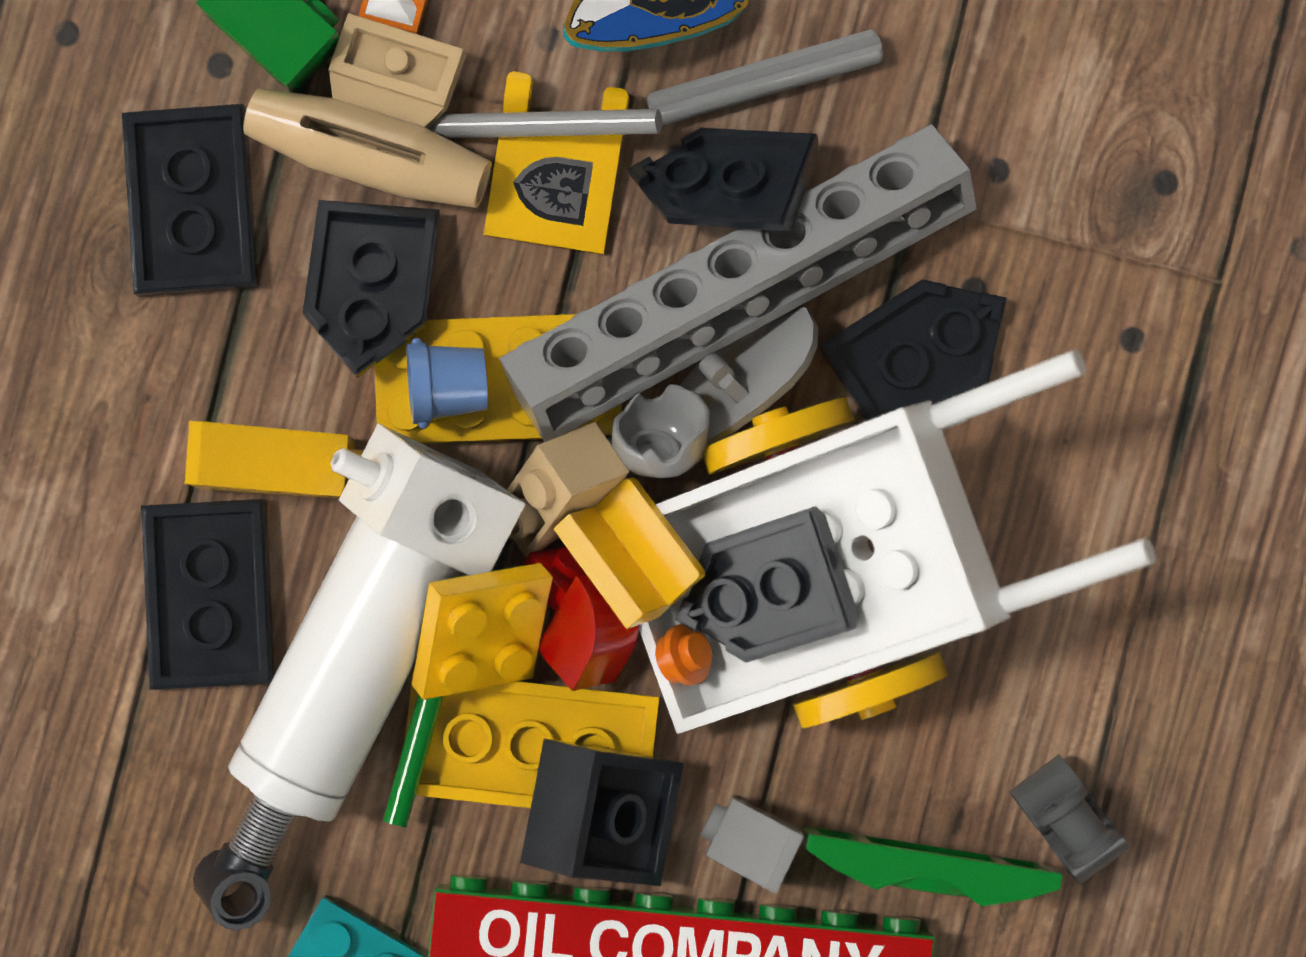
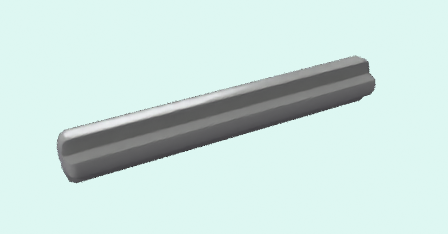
M869 29L651 92L647 96L648 109H660L662 126L878 64L883 59V47L876 30Z

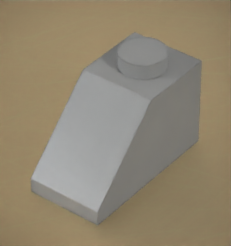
M731 795L726 807L715 803L700 837L710 841L705 850L706 856L777 894L804 835L797 826Z

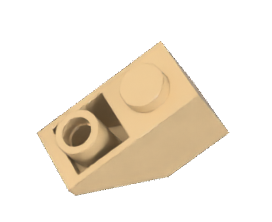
M596 422L539 444L507 490L525 503L509 535L525 558H527L529 553L541 551L559 538L554 528L568 514L595 507L629 473V470Z

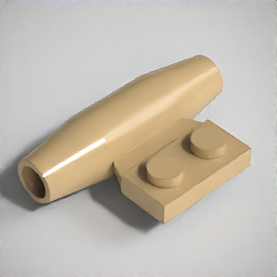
M350 13L346 17L328 69L333 98L258 88L252 95L245 114L243 130L246 136L311 169L402 198L477 208L483 199L491 173L492 164L490 160L428 129L444 112H447L466 58L464 49Z

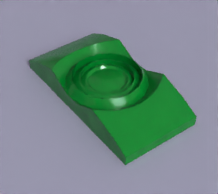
M804 825L802 827L804 837L801 842L809 852L833 869L875 890L887 886H896L929 893L969 897L983 907L1027 900L1061 888L1062 873L1046 863Z

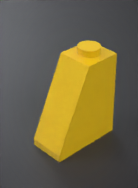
M189 421L184 484L213 491L339 499L349 478L332 470V458L342 448L360 456L363 450L354 449L355 438L345 434Z

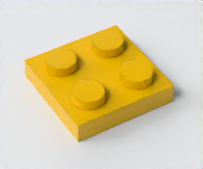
M541 563L429 582L412 681L413 688L423 700L533 678L552 582L551 574Z

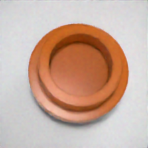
M681 623L669 628L665 636L658 640L655 649L656 662L660 672L669 682L693 686L702 683L708 677L711 668L712 649L703 634L699 631L694 632Z

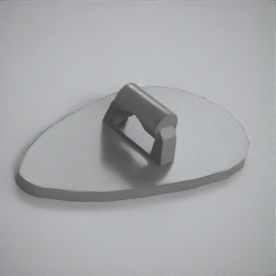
M800 305L694 363L696 366L680 386L700 395L710 410L706 447L727 438L751 421L752 418L765 411L790 390L809 368L818 347V326L807 308Z

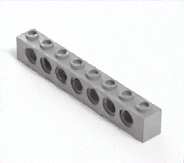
M932 124L910 136L901 138L892 146L857 165L846 168L835 177L805 192L791 231L736 228L724 237L696 252L685 255L676 263L642 281L633 283L626 290L589 310L576 314L565 323L533 340L522 343L517 349L500 357V362L512 391L544 442L562 436L634 397L637 393L645 391L976 210L970 169Z

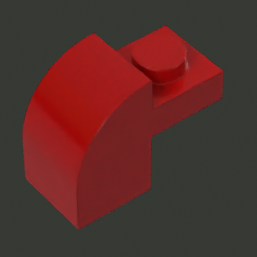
M566 546L529 553L523 566L541 563L552 576L547 603L556 612L540 640L538 652L571 691L616 682L634 650L639 625L626 629Z

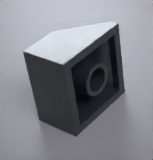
M544 738L520 863L571 878L661 886L684 763L593 745Z

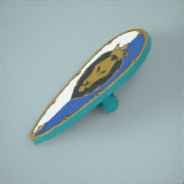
M574 0L563 25V35L565 40L576 48L600 52H629L658 47L698 37L728 25L744 12L749 0Z

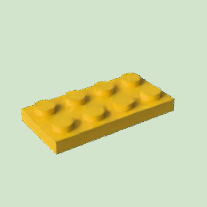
M576 314L427 320L426 327L374 365L376 425L380 423L422 444L542 440L515 397L499 358L517 349L522 343L533 340L565 323ZM414 338H420L422 343H426L427 346L483 348L487 374V410L433 419L426 429H421L418 424H413L408 389L407 344H411ZM622 403L571 431L596 422L605 437H612L613 421L622 412Z
M523 681L443 696L416 796L531 808L544 738L593 745L653 757L659 697L586 688L571 691L568 686ZM412 683L405 739L418 696Z

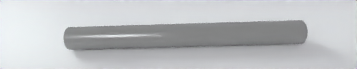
M660 109L442 114L428 129L445 138L660 134L662 115Z

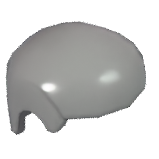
M670 384L666 387L663 394L655 399H646L640 393H637L626 406L624 412H621L613 421L612 447L626 467L637 475L652 478L678 476L694 467L704 454L708 437L710 410L700 395L680 385Z

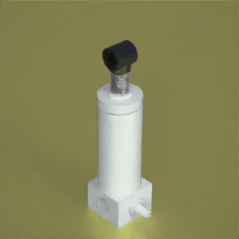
M380 423L377 424L361 456L342 448L332 458V470L349 478L339 501L352 511L356 518L249 724L241 744H239L228 765L230 773L254 794L253 802L250 803L249 810H246L247 814H244V818H242V822L238 826L239 829L236 830L237 833L232 838L233 841L224 843L220 850H215L205 856L196 867L194 873V890L215 921L226 929L242 930L250 928L259 922L268 911L271 894L267 881L274 869L270 862L273 861L272 858L275 857L274 854L277 853L278 846L281 845L280 843L283 841L284 835L287 834L286 831L289 830L288 827L291 826L290 823L293 822L294 815L328 822L335 819L346 798L345 795L348 794L416 662L429 582L460 577L462 572L467 575L491 572L525 506L523 501L480 470ZM242 881L240 887L234 893L222 897L223 892L228 886Z

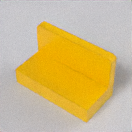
M635 477L623 479L595 507L568 514L554 528L556 534L626 629L659 618L705 575L703 567Z

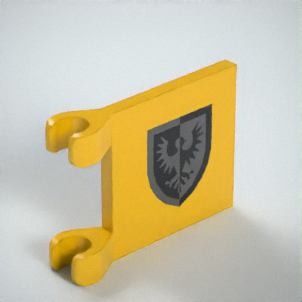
M515 71L508 74L502 113L529 112L534 85L530 75ZM606 88L601 110H628V92L622 88ZM623 135L499 137L483 235L604 254Z

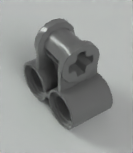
M1059 754L1009 791L1022 811L1041 833L1053 852L1079 885H1082L1130 849L1125 839L1095 803L1086 787Z

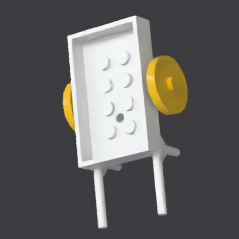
M1077 350L1067 352L932 405L931 401L898 409L804 447H801L800 444L836 431L855 421L847 397L824 402L789 414L787 406L774 409L752 418L753 428L705 447L702 458L709 475L736 468L762 458H766V462L656 504L697 561H699L704 546L708 542L817 506L826 516L858 611L857 628L747 663L725 651L726 646L699 630L707 638L712 649L709 675L705 681L693 686H686L681 683L674 684L668 681L660 672L656 662L655 649L658 640L665 636L669 628L681 624L675 620L683 598L689 595L691 590L689 589L659 618L639 625L640 634L676 733L679 734L846 677L847 682L792 704L801 728L819 725L855 712L859 713L861 720L882 714L896 708L894 698L923 688L948 676L940 652L922 655L883 669L882 664L985 630L1011 618L1009 614L1011 612L1154 564L1156 562L1154 547L1145 538L1047 573L999 587L945 441L943 430L962 424L967 419L1084 375L1086 373V365L1080 352ZM868 538L874 544V553L868 546Z

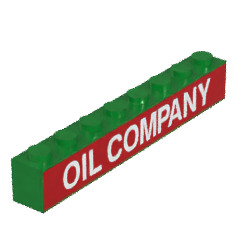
M451 874L450 884L439 883L434 890L428 957H933L935 936L930 930L920 929L921 919L906 916L884 915L882 926L858 923L859 913L843 910L823 909L821 911V920L798 918L796 917L797 907L788 905L760 904L759 914L735 912V902L725 899L698 898L697 908L672 906L673 895L663 893L636 892L635 902L610 900L611 889L601 887L574 886L573 896L549 894V883L513 880L512 890L487 888V877Z

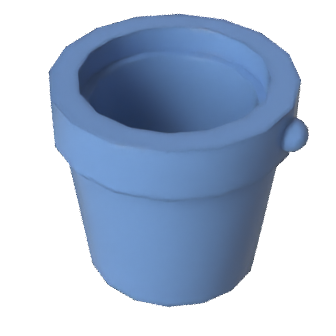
M414 338L411 344H407L408 389L413 424H418L421 429H426L433 419L487 410V374L483 348L427 346L426 343H422L420 338Z

